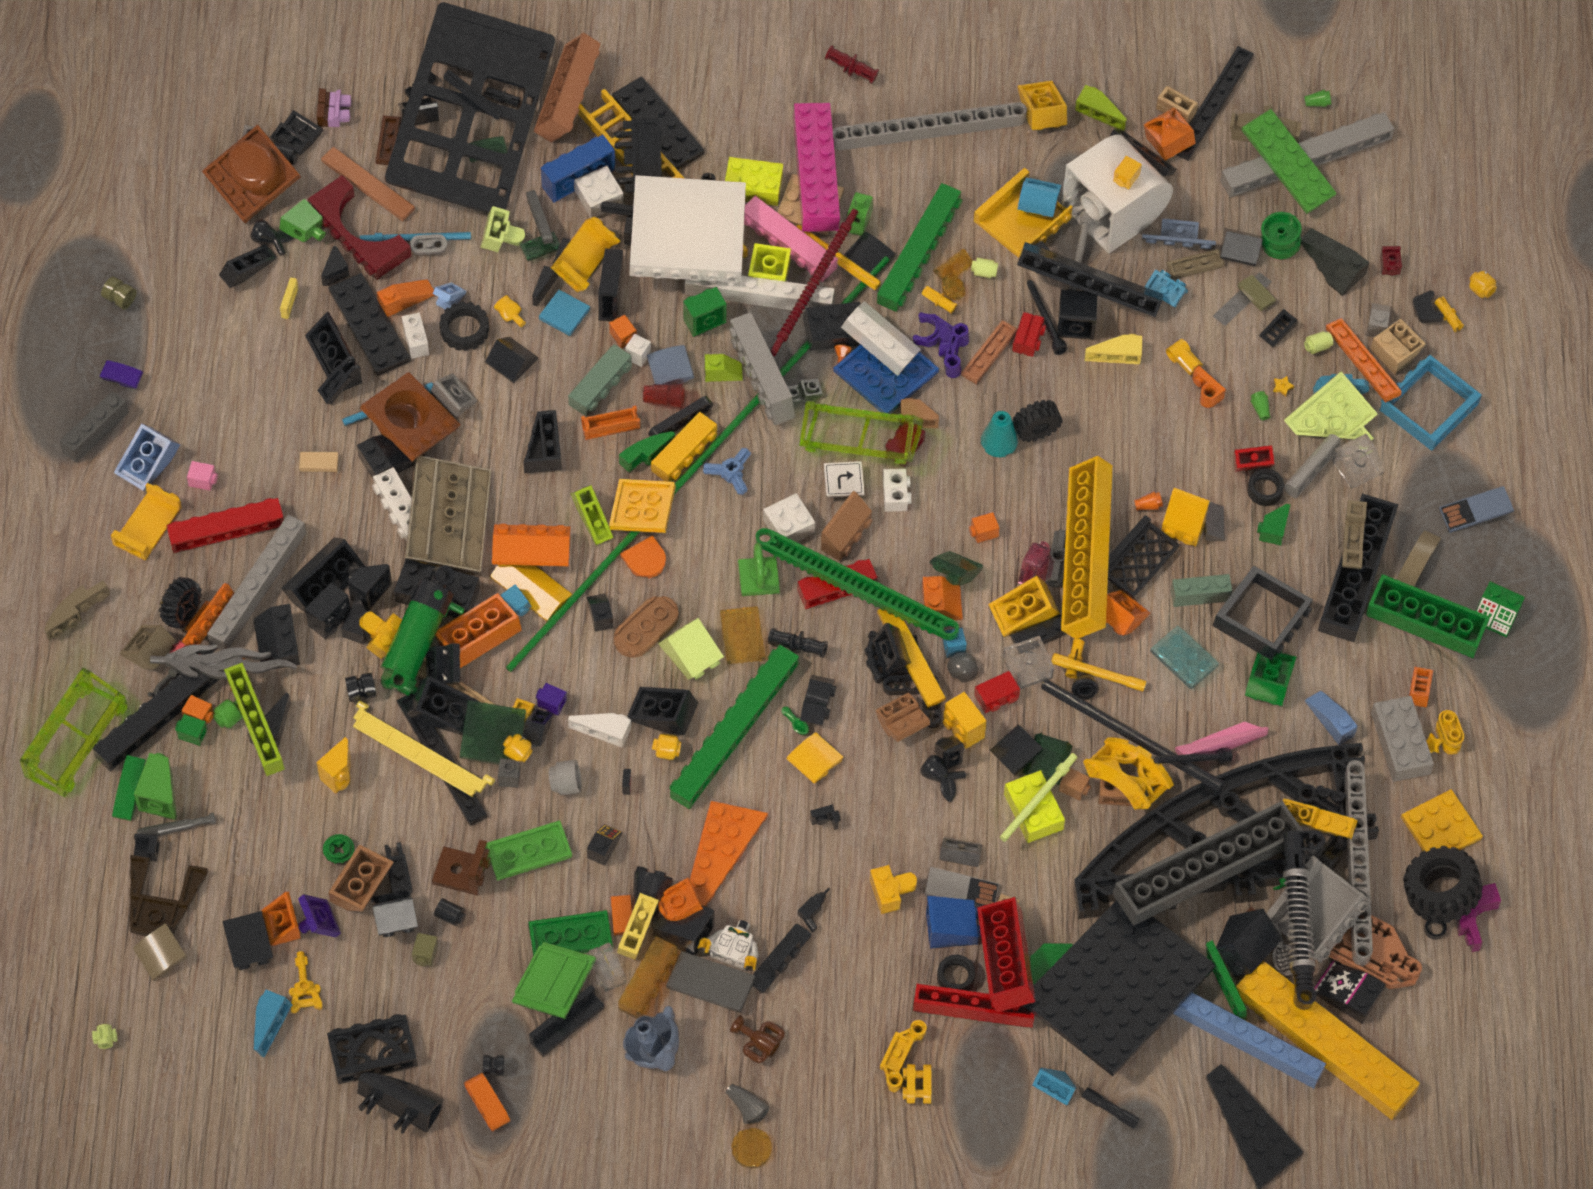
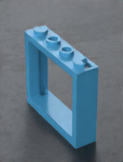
M1429 355L1425 360H1420L1416 366L1417 368L1414 371L1410 370L1402 382L1396 384L1402 391L1401 396L1386 403L1383 399L1381 400L1380 411L1432 451L1479 405L1482 394ZM1427 371L1466 400L1431 435L1393 406Z

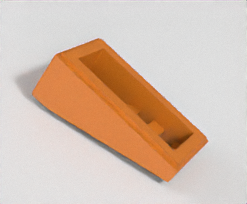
M1414 667L1409 696H1412L1415 706L1427 707L1433 670Z

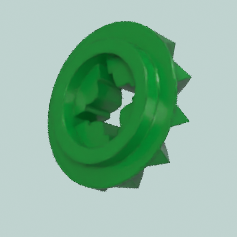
M343 834L330 836L323 845L324 856L327 861H331L334 864H344L345 861L350 860L354 853L353 841ZM334 846L337 848H340L342 846L343 853H335L336 851Z

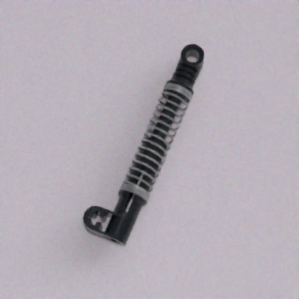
M1288 831L1283 834L1286 865L1283 869V878L1287 880L1284 882L1287 885L1284 889L1287 891L1285 897L1288 898L1285 901L1288 904L1286 909L1289 910L1286 913L1289 916L1286 921L1293 923L1289 924L1287 928L1294 929L1287 932L1289 935H1294L1288 938L1289 941H1294L1288 944L1289 947L1294 948L1289 950V953L1295 954L1289 957V959L1294 960L1290 962V971L1294 977L1295 987L1293 1001L1297 1008L1306 1010L1312 1006L1317 994L1313 982L1316 964L1313 957L1315 954L1313 951L1314 945H1312L1314 940L1311 938L1313 936L1311 932L1313 927L1311 926L1312 920H1310L1312 909L1309 907L1311 905L1309 901L1311 896L1308 895L1310 893L1308 889L1310 886L1308 883L1309 871L1305 866V856H1313L1320 853L1325 844V837L1319 831ZM1303 839H1305V840H1306V844H1308V846H1307L1306 848H1304V840H1303ZM1307 939H1311L1312 942L1308 943ZM1306 994L1309 997V1001L1302 1000L1300 995Z

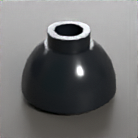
M1081 674L1072 684V693L1081 699H1091L1099 691L1098 683L1088 674Z

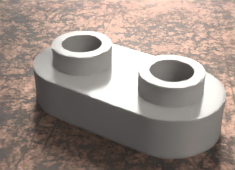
M441 234L417 235L411 239L410 246L412 252L416 255L441 254L447 249V240ZM436 243H441V244H442V245H441L440 247H438V248L435 247V244H436ZM418 244L423 245L421 249H418L416 246Z

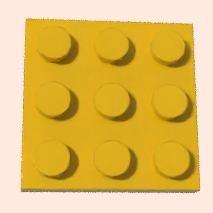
M619 479L609 523L610 530L666 533L676 488L675 482Z
M1452 789L1401 814V819L1421 849L1426 852L1432 847L1437 849L1441 848V846H1447L1450 849L1455 847L1460 851L1482 840L1483 837Z

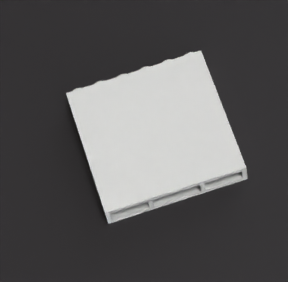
M636 175L629 276L741 283L746 183Z

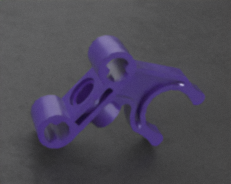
M920 312L918 315L919 322L930 323L936 329L934 333L927 337L914 335L913 343L915 345L932 347L940 342L939 356L945 357L944 367L946 375L950 378L959 377L962 368L960 357L957 355L959 348L968 345L970 341L968 326L963 323L952 326L936 314Z

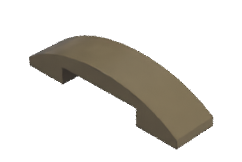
M1347 501L1342 567L1362 568L1367 502Z
M1424 530L1396 580L1415 587L1441 538Z

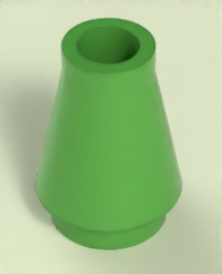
M1325 89L1304 96L1306 106L1327 107V105H1331L1330 91H1325Z
M1265 391L1252 394L1250 402L1257 412L1259 419H1269L1271 416L1268 395H1266Z

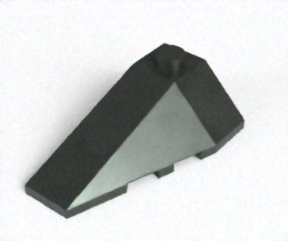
M1313 228L1301 237V245L1309 257L1314 260L1317 269L1326 278L1327 284L1343 296L1366 275L1369 261L1351 248Z

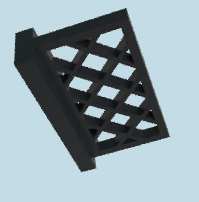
M1145 515L1109 554L1108 580L1134 599L1178 550L1180 544L1153 525L1151 519ZM1152 530L1157 534V539L1147 540V532ZM1158 543L1159 551L1149 552L1148 544ZM1161 543H1169L1173 548L1170 551H1162ZM1145 544L1146 552L1136 553L1135 546ZM1146 556L1147 564L1137 565L1136 557ZM1149 556H1160V563L1150 564ZM1125 557H1133L1134 565H1124L1123 559ZM1148 568L1149 575L1147 577H1139L1138 569ZM1135 569L1136 577L1126 578L1125 570ZM1113 570H1121L1122 578L1113 577L1111 572ZM1126 582H1137V588L1134 592L1127 587Z

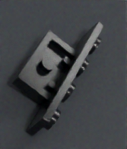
M795 924L753 975H755L756 979L753 987L764 993L779 974L785 972L790 961L799 955L801 948L810 939L811 933L799 924Z

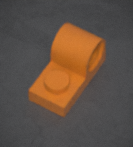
M1200 366L1195 368L1192 380L1196 386L1202 388L1199 399L1200 404L1205 408H1212L1224 399L1226 389Z

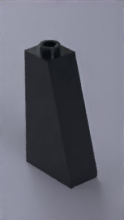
M605 248L598 293V320L614 321L618 316L623 270V250Z

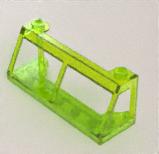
M806 401L799 446L804 447V451L816 453V449L892 459L897 464L906 465V461H913L924 419L909 414H890ZM810 410L814 412V415L811 421L807 437L805 439L808 415ZM818 414L866 419L858 447L810 441ZM870 420L909 425L905 454L862 448ZM913 426H918L910 452Z
M82 668L19 760L25 778L66 797L68 792H72L75 787L74 775L113 717H118L120 714L123 715L127 710L128 705L125 695L91 671ZM92 678L114 693L115 696L94 687ZM93 691L111 700V702L90 733L86 735L66 721L65 718L79 697L83 699ZM63 723L85 740L58 780H55L38 768L41 761L39 756ZM36 773H38V774H40L41 776H43L44 778H46L48 781H50L51 783H53L56 787H54V786H52V785H50V784H48V783H46V782H44V781H42V780H40V779H38V778H36V777H34V776L36 775Z

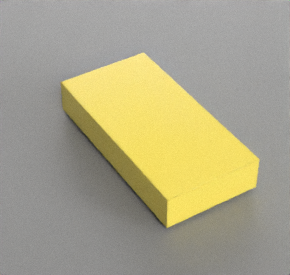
M290 277L280 306L281 318L288 319L298 292L296 278Z

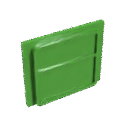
M543 942L536 950L520 980L512 1003L565 1019L593 967L596 957Z

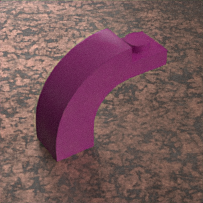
M1496 883L1484 885L1482 897L1478 901L1476 908H1472L1470 914L1467 916L1463 915L1461 916L1462 919L1457 920L1458 936L1465 935V942L1467 946H1470L1472 952L1480 951L1482 946L1476 917L1485 911L1498 909L1501 903Z

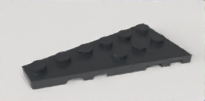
M1222 1064L1206 1075L1205 1079L1215 1100L1219 1104L1222 1116L1229 1126L1228 1129L1240 1155L1247 1165V1170L1253 1178L1256 1189H1261L1302 1156L1303 1151Z

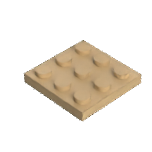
M796 174L791 175L777 212L794 226L802 225L798 175ZM837 186L838 199L840 204L842 195L844 193V187ZM814 231L825 235L829 234V231Z

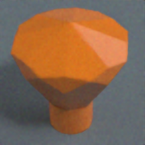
M845 344L834 346L838 363L851 352V347Z

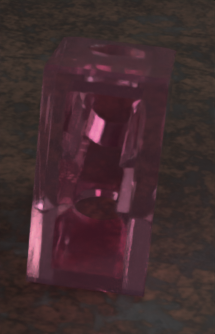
M1047 542L1032 543L1022 561L1018 583L1023 584L1035 576L1042 577L1051 551L1050 545ZM1031 566L1036 568L1035 571L1031 570Z

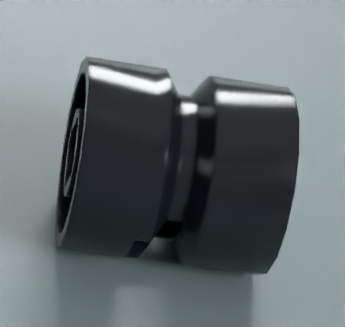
M372 672L361 674L360 678L356 676L345 677L349 702L358 701L361 697L365 699L376 697Z

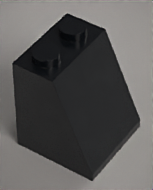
M1061 289L1057 327L1059 337L1094 340L1097 321V295L1087 291Z
M702 906L703 909L679 921L667 920L661 914L652 923L653 936L680 951L696 956L700 948H697L700 939L707 938L714 928V910Z
M1258 909L1229 916L1216 949L1233 975L1237 977L1251 974L1278 945L1282 937L1265 910Z
M262 911L222 921L234 968L238 967L240 971L251 968V963L258 962V965L270 963L273 954Z

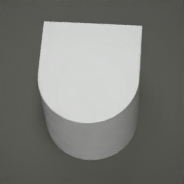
M1113 135L1102 140L1066 165L1061 204L1065 208H1068L1070 205L1073 206L1072 217L1079 224L1080 213L1086 211L1094 219V223L1088 229V234L1109 254L1157 219L1168 205L1172 197L1173 187L1122 135ZM1125 156L1142 164L1141 173L1129 190L1125 187H1120L1113 181L1114 171Z

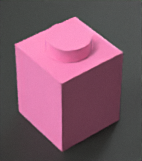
M192 461L187 474L188 486L211 491L212 485L216 484L218 474L215 473L214 465Z

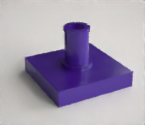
M305 894L298 898L306 919L298 923L299 930L303 934H306L309 930L312 933L335 938L341 934L327 899Z

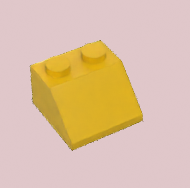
M346 737L316 762L319 779L335 794L340 790H344L350 782L351 755Z

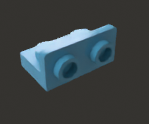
M1155 270L1144 287L1162 293L1163 301L1176 308L1183 295L1188 293V290L1185 288L1186 284L1179 279L1176 282L1170 279L1171 275L1164 270H1161V272Z

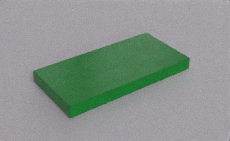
M607 910L528 921L533 956L543 942L580 953L613 949Z
M1213 940L1206 943V958L1216 965L1213 973L1233 1014L1247 1021V1009Z

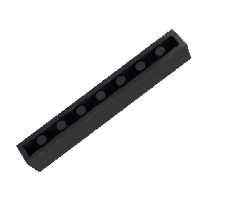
M1027 242L1024 243L1018 258L1017 265L1153 317H1156L1163 300L1162 293Z
M197 672L198 678H190L180 674L177 678L171 679L164 689L157 691L153 698L143 703L133 715L127 716L120 726L113 728L103 740L97 741L92 748L94 756L111 772L126 759L127 755L130 756L180 714L191 695L199 698L220 679H213Z

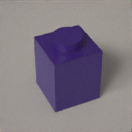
M545 683L543 688H539L537 691V706L559 716L567 701V692Z

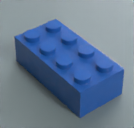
M601 135L592 138L584 145L577 146L567 154L560 155L559 158L552 162L545 163L541 167L543 190L554 203L575 192V179L605 166H608L610 172L615 171L614 148L605 136Z

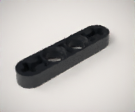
M708 396L701 397L652 427L648 432L649 437L666 432H676L687 425L699 412L702 414L707 413L713 407V402Z

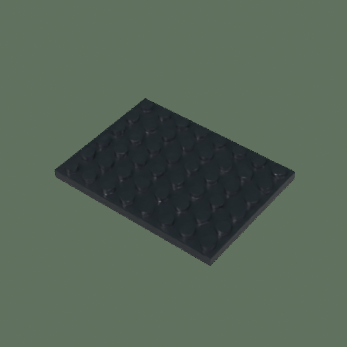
M1116 900L1033 986L1036 1002L1022 1006L1107 1073L1114 1076L1214 971L1216 965L1153 916L1133 926Z

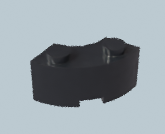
M816 675L810 677L800 721L823 725L825 720H829L831 709H828L830 699L835 697L837 686H834L835 679Z

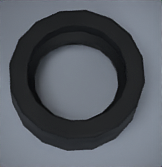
M1264 468L1253 472L1249 478L1248 496L1258 505H1274L1282 497L1284 489L1283 478L1273 469ZM1263 479L1270 480L1277 486V490L1271 495H1264L1257 492L1254 487L1255 483Z
M959 954L950 955L939 964L937 971L938 983L940 987L969 991L975 981V967L972 961L965 956ZM951 965L962 966L967 970L968 978L962 984H952L946 980L945 970Z

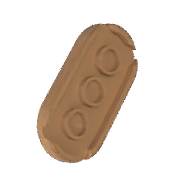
M654 596L647 599L616 628L614 645L617 651L626 657L632 658L642 656L648 652L677 624L679 619L677 604L666 596Z

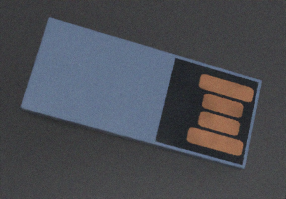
M1504 486L1439 507L1449 533L1514 512Z

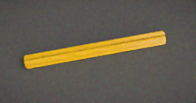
M797 225L796 227L802 231V225ZM803 232L824 249H828L829 244L811 232ZM840 252L836 253L835 257L838 259L837 264L873 290H877L880 287V280Z

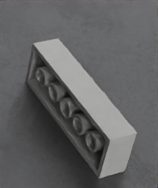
M750 312L731 319L729 332L732 337V346L734 349H738L740 363L744 362L745 373L747 377L751 376L752 378L751 385L753 390L759 393L758 399L761 406L765 405L766 409L764 411L767 419H771L773 424L777 425L795 418L792 395L752 313Z

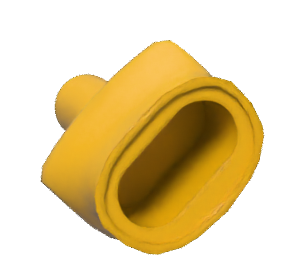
M508 295L502 297L494 305V309L498 311L505 322L514 320L519 327L525 325L526 322L519 316L521 307Z

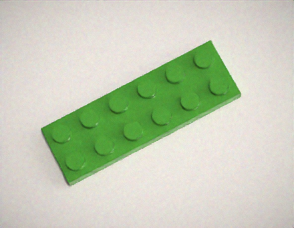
M1272 109L1242 127V132L1306 214L1337 194Z

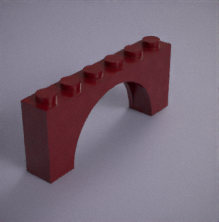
M341 175L307 199L308 203L322 216V227H327L332 237L341 242L344 250L350 252L354 260L364 266L366 273L378 280L412 256L411 246L400 235L385 241L372 242L359 239L346 230L341 222V216L345 206L355 197L354 187Z

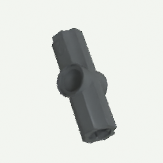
M1059 529L1054 531L1045 580L1046 584L1050 587L1056 588L1062 585L1066 530Z

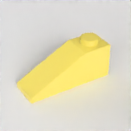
M1136 334L1121 335L1088 347L1085 351L1084 361L1140 364L1142 336Z
M641 893L639 894L619 944L618 954L636 960L659 900Z

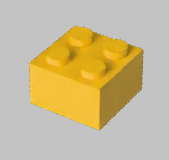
M965 691L945 703L943 724L948 730L953 732L955 738L964 744L965 749L985 738L987 721Z

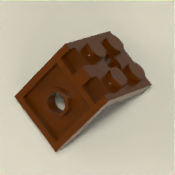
M479 839L475 854L443 846L432 884L478 896L479 887H482L485 881V869H489L491 857H489L490 849H488L487 841ZM455 866L462 868V871L458 874H454L451 870Z

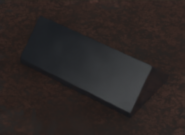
M326 312L305 335L327 378L346 357L353 356L330 312ZM361 370L356 376L352 377L353 379L343 391L362 384Z

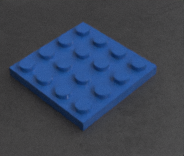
M860 344L833 367V372L885 417H888L900 406L901 399L910 398L939 372V368L921 352H918L897 376Z

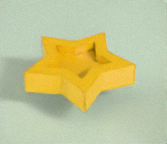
M1287 376L1283 379L1274 378L1276 386L1273 392H1281L1286 397L1287 391L1293 389L1294 385L1288 382Z
M1430 733L1426 742L1430 753H1439V746L1443 740L1436 739L1433 733Z

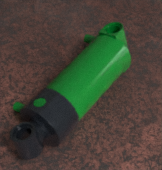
M446 565L435 567L431 571V581L420 579L413 592L408 608L380 666L384 670L380 681L385 689H396L407 696L410 693L415 695L417 687H415L417 680L415 678L443 617H446L449 609L460 615L464 612L463 607L452 602L454 594L446 589L447 585L454 580V571ZM441 570L446 574L444 581L439 577Z

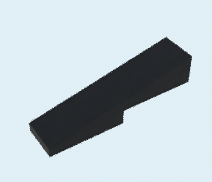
M562 238L553 264L569 244L570 239ZM544 266L532 295L533 306L539 305L559 277L551 267Z

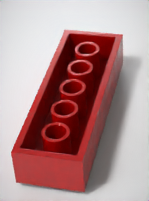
M1016 897L977 907L989 995L996 1011L1001 1012L1036 1002L1023 914Z

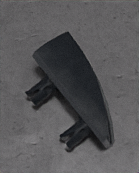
M362 1073L358 1081L357 1094L365 1098L359 1105L360 1111L362 1112L367 1107L366 1114H370L377 1104L400 1117L393 1127L396 1131L401 1127V1134L406 1131L410 1124L424 1132H428L443 1108V1098L414 1084L391 1076Z

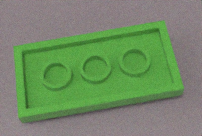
M560 820L487 843L488 849H490L491 866L497 881L572 858V852Z

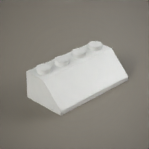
M865 301L853 311L841 327L897 376L921 350Z

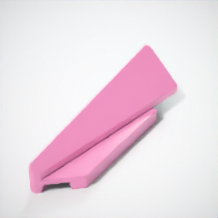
M1242 722L1190 744L1177 746L1175 751L1177 755L1216 753L1221 748H1229L1231 750L1266 736L1268 727L1261 728L1247 722Z

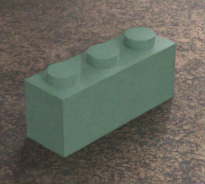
M1230 575L1172 579L1170 591L1173 607L1226 602L1232 595Z

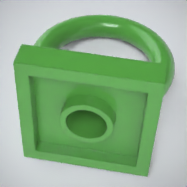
M755 543L753 547L754 558L738 559L741 596L779 594L777 560L774 556L763 557L761 544Z

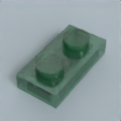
M554 231L551 232L553 243L544 245L540 236L520 244V249L527 262L558 250L560 242Z

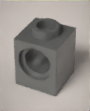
M500 758L498 771L499 786L519 787L520 761Z

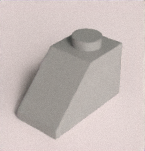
M1371 303L1366 336L1376 337L1388 328L1390 306Z

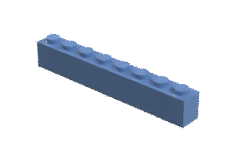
M1194 993L1173 1013L1313 1089L1324 1071L1326 1063Z

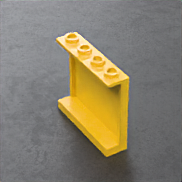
M1023 168L974 211V222L1018 258L1025 242L1032 245L1040 241L1045 243L1051 234H1056L1062 224H1066L1071 220L1073 208L1071 205L1065 208L1057 201L1053 217L1017 210L1023 182L1026 177L1029 178L1030 172L1026 168Z

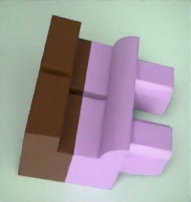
M319 88L317 105L318 126L340 127V122H350V110H341V107H351V95L341 94V90L327 92L326 89Z

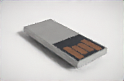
M930 867L924 895L974 900L975 907H981L996 902L999 883Z

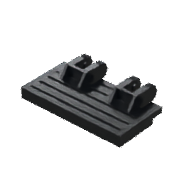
M659 119L623 121V129H631V131H617L614 133L616 138H632V142L615 143L616 149H624V164L633 165L615 168L616 173L619 174L633 173V177L616 179L619 185L625 184L626 193L635 192L636 175L662 177Z

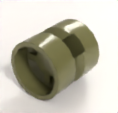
M115 276L110 277L105 282L101 291L103 298L110 302L115 301V305L123 310L131 306L137 294L135 288L124 284L123 281Z

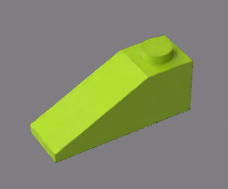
M1085 85L1076 100L1075 111L1125 131L1127 118L1102 91Z
M592 485L570 493L576 509L595 545L614 538Z

